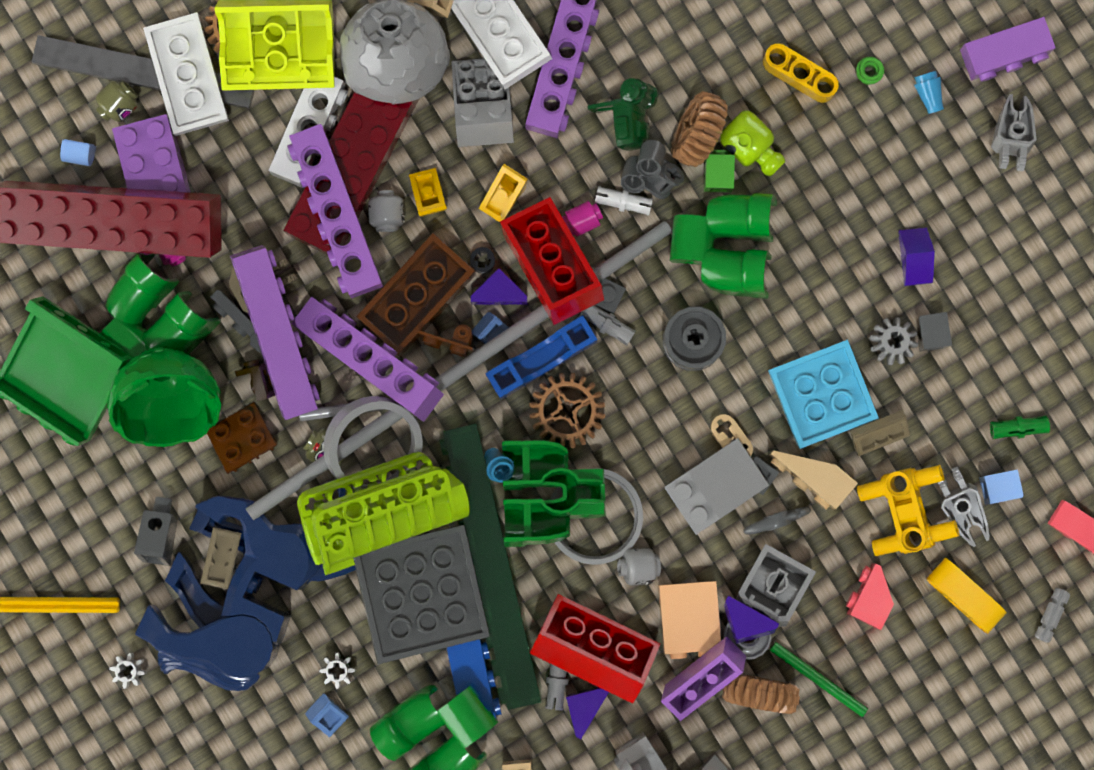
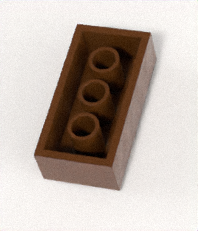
M432 233L356 317L379 339L394 349L401 358L420 337L417 333L418 330L424 332L476 276L475 270Z

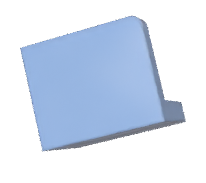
M1018 469L979 477L985 505L1023 497Z

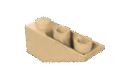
M774 450L768 454L772 458L770 463L781 473H784L785 470L794 477L792 482L804 492L808 488L816 495L813 500L825 510L829 507L832 510L837 509L858 484L835 464Z

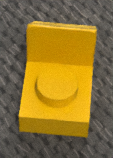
M503 164L479 209L498 222L506 219L519 196L525 191L528 179L506 164Z
M436 168L409 175L419 217L447 210Z

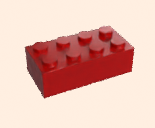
M551 197L500 221L506 242L553 325L604 301L600 281Z
M557 594L530 654L633 704L645 684L661 643Z

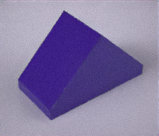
M927 228L899 230L904 286L933 283L935 250Z
M498 269L471 295V304L528 305L527 295Z
M727 597L724 608L735 644L775 633L779 623L734 598Z
M596 687L566 695L575 735L580 740L607 697L608 691Z

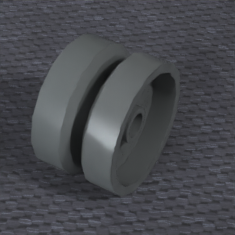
M687 307L678 311L668 321L662 336L663 349L667 359L676 367L685 371H701L710 367L722 355L726 345V330L721 319L714 312L703 307ZM691 335L698 337L699 342L697 345H694L693 341L688 342V338Z

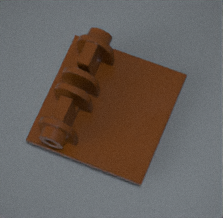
M467 325L457 326L452 340L420 330L417 332L420 338H422V342L427 346L440 349L441 345L450 347V353L464 358L467 357V354L474 352V349L471 347L473 334Z
M254 402L217 423L207 432L227 474L232 471L236 473L240 467L248 462L249 464L253 463V459L256 458L258 460L260 455L269 450H275L274 447L278 445Z

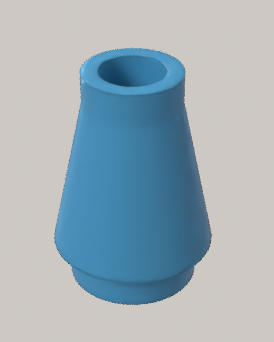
M933 71L914 77L916 82L914 87L924 103L927 113L930 114L943 110L941 77L937 76V72Z
M497 448L488 449L484 454L488 477L492 481L499 483L508 481L514 472L512 460L502 454Z

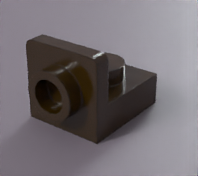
M259 359L242 363L244 368L235 371L236 377L246 374L251 375L250 385L253 393L256 394L257 401L275 396L265 363L260 364Z

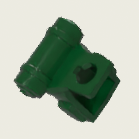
M629 78L621 85L620 94L622 98L588 105L587 108L594 113L613 111L617 147L625 151H634L641 149L642 144L649 140L650 126L649 123L645 122L646 109L655 106L660 94L658 89L651 84L644 83L640 79Z

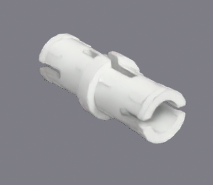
M598 186L597 194L599 195H596L595 203L619 208L621 212L629 210L649 216L651 207L642 205L651 206L653 198L629 194L624 189L623 192Z

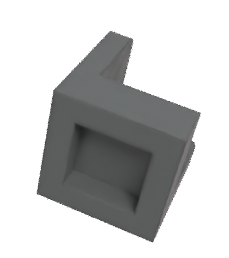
M947 312L922 315L918 318L921 339L918 340L919 352L952 346Z

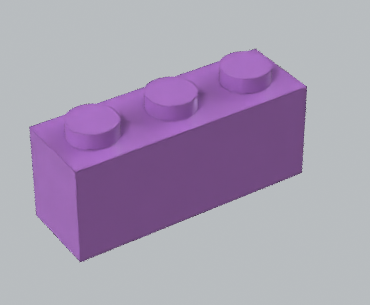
M1045 17L965 43L960 52L971 81L980 78V81L984 82L996 77V72L1006 69V72L1010 73L1023 67L1022 63L1032 60L1033 64H1037L1049 59V54L1055 49V45Z
M726 636L665 684L661 702L680 721L743 673L746 655Z

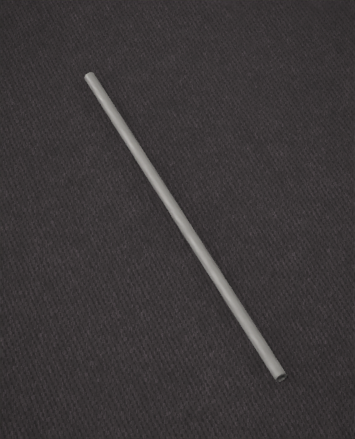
M663 221L593 269L598 280L601 282L672 233L669 224ZM543 305L436 377L435 380L439 382L436 388L443 391L549 318ZM388 410L338 445V462L403 417ZM324 455L247 507L246 511L253 521L328 470Z

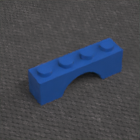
M582 315L541 343L505 361L485 374L498 397L502 400L594 345L598 339Z

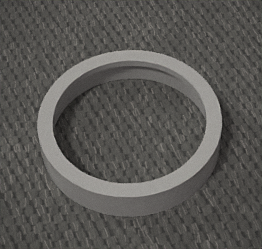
M368 396L349 403L335 415L325 434L323 450L330 472L336 479L345 477L337 457L339 439L344 429L354 418L370 410L385 409L401 415L409 424L411 431V445L408 454L414 452L422 453V433L414 416L399 403L386 397ZM405 465L403 466L405 472L409 470ZM397 470L392 476L388 477L386 481L397 478L399 476V470ZM352 484L349 485L353 491L355 487ZM363 484L362 486H359V487H361L362 489H365V488H368V487H367L368 484Z
M604 469L605 478L620 485L630 497L634 508V525L626 542L616 551L603 556L582 555L568 547L564 541L555 542L557 547L568 557L585 564H605L622 557L625 551L631 549L636 543L643 525V509L636 490L621 475ZM556 487L550 500L559 499L562 494V488Z

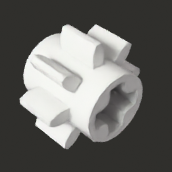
M339 652L335 654L334 661L328 657L324 658L328 665L326 668L319 670L320 673H326L328 677L324 683L327 684L333 681L335 682L336 689L340 688L342 680L350 684L352 681L348 675L356 671L355 668H350L348 665L351 657L342 660L340 659L341 655ZM336 663H339L340 668L345 669V673H342L339 678H336V673H331V668L335 667Z
M129 653L127 660H124L122 656H117V666L109 668V670L115 671L116 675L112 682L120 680L123 682V689L129 687L130 681L136 686L140 685L138 677L147 674L141 668L144 659L134 660V653ZM132 665L131 675L125 676L123 674L126 670L125 666Z

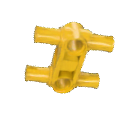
M941 465L920 470L910 467L881 476V480L857 486L861 502L885 496L888 499L896 529L895 535L872 540L875 556L898 551L904 554L932 548L935 546V542L960 536L955 520L931 526L928 523L920 489L923 486L945 480ZM897 476L904 477L907 482L904 491H900L895 487L894 481ZM911 531H916L921 535L922 542L919 546H915L910 542L909 535Z

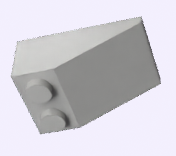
M737 438L664 488L697 535L768 487L769 483L739 438Z

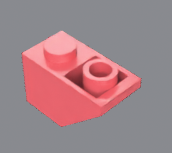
M872 563L870 568L865 566L858 580L862 584L857 593L854 591L851 593L846 603V607L849 608L847 614L878 630H882L894 603L882 567Z

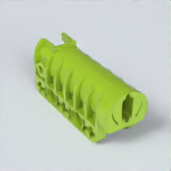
M414 452L302 492L297 500L309 551L316 565L323 564L325 576L355 565V557L469 516V501L464 484L446 468L441 469L440 467L433 466L431 459L421 452ZM420 460L424 463L419 470L410 469L417 466L416 461ZM404 465L409 469L406 472L403 468ZM390 470H399L397 478L386 481V475ZM365 479L372 482L368 484V488L362 489L359 487L363 485V480ZM350 484H352V485L355 487V489H353V491H352L351 487L349 486ZM345 488V496L332 499L333 492L336 489ZM322 494H325V498L327 500L326 503L322 501V499H324ZM310 498H314L318 502H315L314 508L310 510L305 505L309 504Z

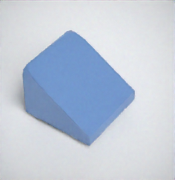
M487 312L473 328L472 334L482 343L486 344L509 327L497 316Z
M322 694L305 713L309 721L328 737H331L349 717L326 694Z

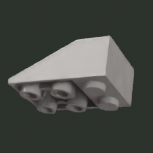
M484 58L451 61L458 147L514 143L509 87L504 89Z

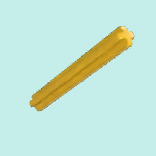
M0 597V612L118 613L120 611V599L118 597Z

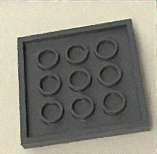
M464 525L414 536L354 558L377 664L490 637Z

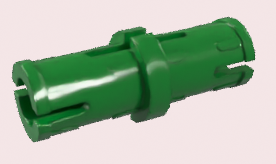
M1047 415L1033 418L1017 416L1013 420L990 422L992 440L1005 437H1017L1020 439L1025 438V435L1050 432V422Z

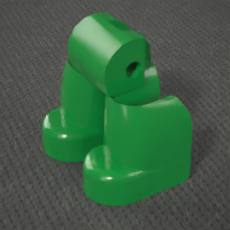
M754 193L752 195L718 196L709 200L706 216L675 215L669 261L672 263L701 265L702 283L715 292L731 296L768 299L769 294L764 287L766 260H771L772 257L768 250L754 249L747 251L714 248V240L716 238L729 237L739 240L773 242V236L770 233L771 206H777L778 201L775 195Z
M137 253L126 265L125 273L115 283L107 296L105 306L114 319L100 334L134 357L140 355L144 350L159 347L179 350L189 354L219 325L221 320L218 317L205 319L196 314L186 304L193 294L190 291L179 292L165 307V313L151 328L146 330L141 324L145 316L152 308H156L180 281L177 278H162L147 266L155 257V254Z
M550 441L502 442L503 454L510 458L514 464L512 477L508 481H503L504 491L523 490L527 487L562 488V498L555 500H503L505 547H523L526 545L550 544L563 541L570 536V519H589L606 516L604 469L569 470L568 449L559 443Z
M428 685L411 694L370 727V735L376 748L387 759L396 761L427 736L445 725L453 736L418 760L409 770H477L486 760V752H482L474 759L465 748L492 729L498 723V720L490 710L488 711L478 698L479 695L471 685L442 705L438 710L434 708L429 698L438 688L435 685Z

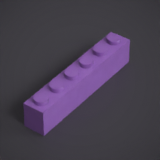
M261 245L230 255L283 418L287 420L317 410L315 401L320 400L315 384L310 385L307 375L311 374V370L306 357L301 359L298 348L303 347L298 331H292L290 321H293L294 317L290 305H284L281 295L285 294V289L281 278H275L273 267H276L277 264L272 250L267 251Z

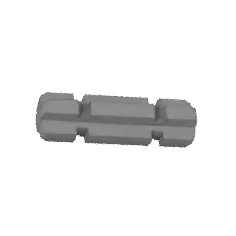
M1060 588L1054 590L1051 596L1053 600L1048 603L1040 623L1042 625L1041 627L1038 626L1035 633L1037 639L1046 643L1051 641L1054 634L1052 630L1053 628L1056 629L1065 609L1063 605L1067 604L1070 598V593Z

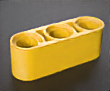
M773 44L764 55L763 66L767 72L817 102L826 103L830 101L838 90V80L832 73L785 45ZM773 53L780 54L784 62L780 65L773 64L769 56ZM795 68H803L807 72V78H797L793 70ZM820 82L828 83L831 87V92H820L817 84Z
M944 558L926 578L939 593L986 634H989L1007 613L993 598L947 558Z

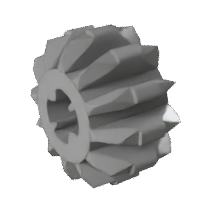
M898 317L894 319L893 325L888 318L884 319V328L880 325L874 327L875 332L879 335H871L869 338L872 342H878V345L870 348L871 352L880 350L881 353L878 355L877 360L881 361L887 356V365H893L895 358L900 365L905 363L904 355L908 358L914 356L909 348L918 347L917 342L910 341V338L915 337L917 332L912 331L908 333L906 331L911 325L909 322L900 327L901 321ZM891 334L894 335L893 338L898 337L900 341L896 344V349L894 345L890 346L888 344Z

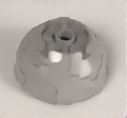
M377 0L360 8L348 21L340 38V60L346 80L345 83L358 94L375 101L392 104L411 102L432 91L441 81L450 61L446 34L438 20L423 6L416 2L412 3L405 0ZM393 24L397 26L393 31L383 30L386 25Z

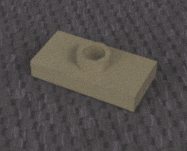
M903 410L850 431L854 449L858 456L910 436L907 418Z
M213 527L201 584L224 589L229 588L241 533Z

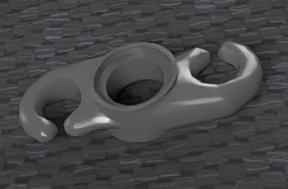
M800 507L775 513L744 528L743 533L746 535L757 534L789 525L792 521L809 514L811 509L810 507Z

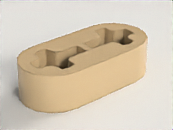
M722 414L712 420L710 431L722 448L730 444L733 439L739 438L741 443L746 445L749 455L752 456L753 446L731 416ZM718 420H721L723 423L726 421L730 423L728 431L732 435L731 438H728L724 432L718 433L716 431L719 427Z

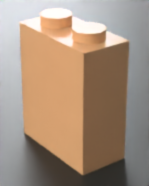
M716 581L658 585L664 654H670V659L687 658V653L698 652V657H701L721 641Z

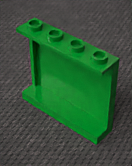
M44 296L31 299L25 308L30 314L0 370V398L9 400L16 405L18 411L37 419L39 424L45 429L53 430L61 435L66 443L80 446L91 440L108 408V394L113 380L121 368L134 356Z

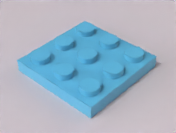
M848 340L768 370L799 449L879 419Z

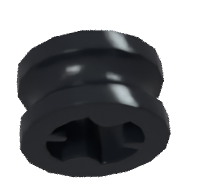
M485 247L475 249L470 256L472 268L481 274L489 273L493 270L496 261L494 253ZM481 253H486L487 259L491 261L488 266L484 264L485 268L478 267L479 263L475 260L477 255L481 257Z

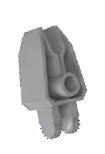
M1010 94L998 117L991 148L996 153H999V168L1006 169L1009 164V155L1017 156L1016 170L1023 171L1026 166L1027 154L1031 151L1037 140L1033 107L1028 97L1024 96L1020 102L1018 113L1013 107V94Z
M958 466L952 468V474L960 487L950 491L946 479L938 482L943 492L940 505L949 520L957 522L959 534L971 546L975 547L976 543L969 530L972 526L971 522L973 525L980 527L986 541L989 540L990 536L988 523L977 486L970 483L966 484Z

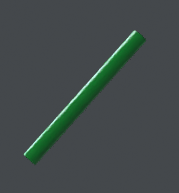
M775 641L769 649L773 654L859 716L863 717L868 711L865 705Z

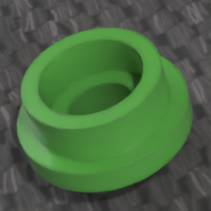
M875 57L863 58L856 67L857 78L867 85L878 83L884 75L882 62ZM865 68H873L874 75H867L865 73Z

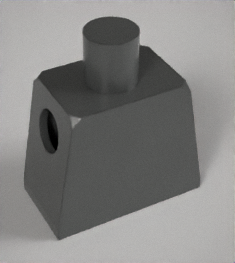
M155 497L153 511L144 510L134 554L144 563L171 566L177 520L170 514L171 499ZM158 525H162V527L159 530L155 531V528Z

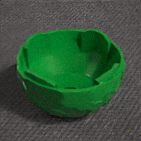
M163 347L150 348L132 358L121 368L113 380L107 400L108 421L115 432H118L125 440L133 444L169 447L182 442H194L206 435L209 429L219 421L222 405L220 399L221 391L212 372L200 360L179 350Z

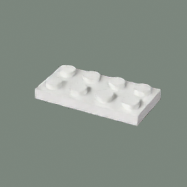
M514 0L453 1L452 11L504 89H507L552 60L551 55Z
M196 12L144 27V33L173 134L178 136L229 121L199 14Z

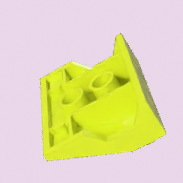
M219 0L217 2L215 14L219 23V63L222 90L335 87L332 0Z

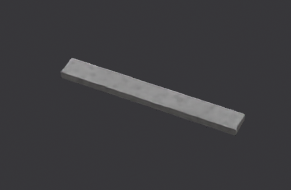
M40 35L37 36L32 58L33 64L121 82L123 80L127 84L161 91L152 59ZM216 73L224 104L250 109L254 90H222L221 74Z

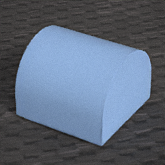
M64 139L61 144V161L91 166L96 146L94 144Z

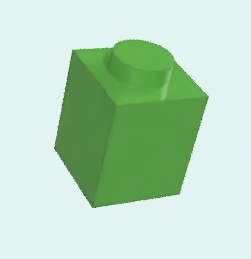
M714 150L709 154V157L705 160L704 192L732 193L734 189L735 155H728L726 150Z

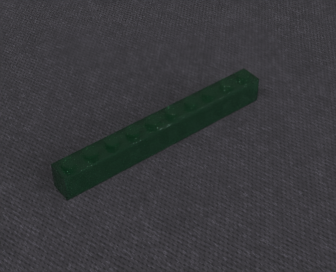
M473 424L443 431L444 438L439 439L442 454L449 456L450 466H446V469L464 484L469 501V516L463 518V521H459V526L464 525L468 537L477 584L482 597L485 619L489 627L490 637L485 638L488 649H494L496 659L491 660L494 677L500 676L502 687L497 688L501 705L506 704L508 710L541 703L477 425Z

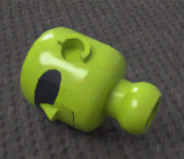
M744 110L740 112L722 130L723 133L719 137L720 142L727 149L728 155H735V158L743 166H750L756 161L761 166V171L771 177L785 163L784 156L770 148L774 142L772 131L751 111Z

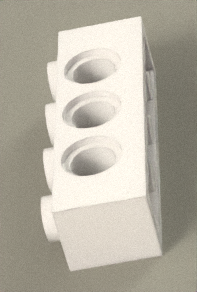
M335 77L334 88L303 89L268 170L272 176L302 187L297 174L298 171L302 170L299 161L292 160L287 145L292 144L289 135L303 131L304 127L309 123L322 124L325 133L332 131L337 120V116L334 115L338 105L342 106L348 94L343 80ZM326 98L328 100L326 108L322 110L314 108V103L317 99ZM317 153L309 155L307 164L312 166L316 156L321 157V155Z

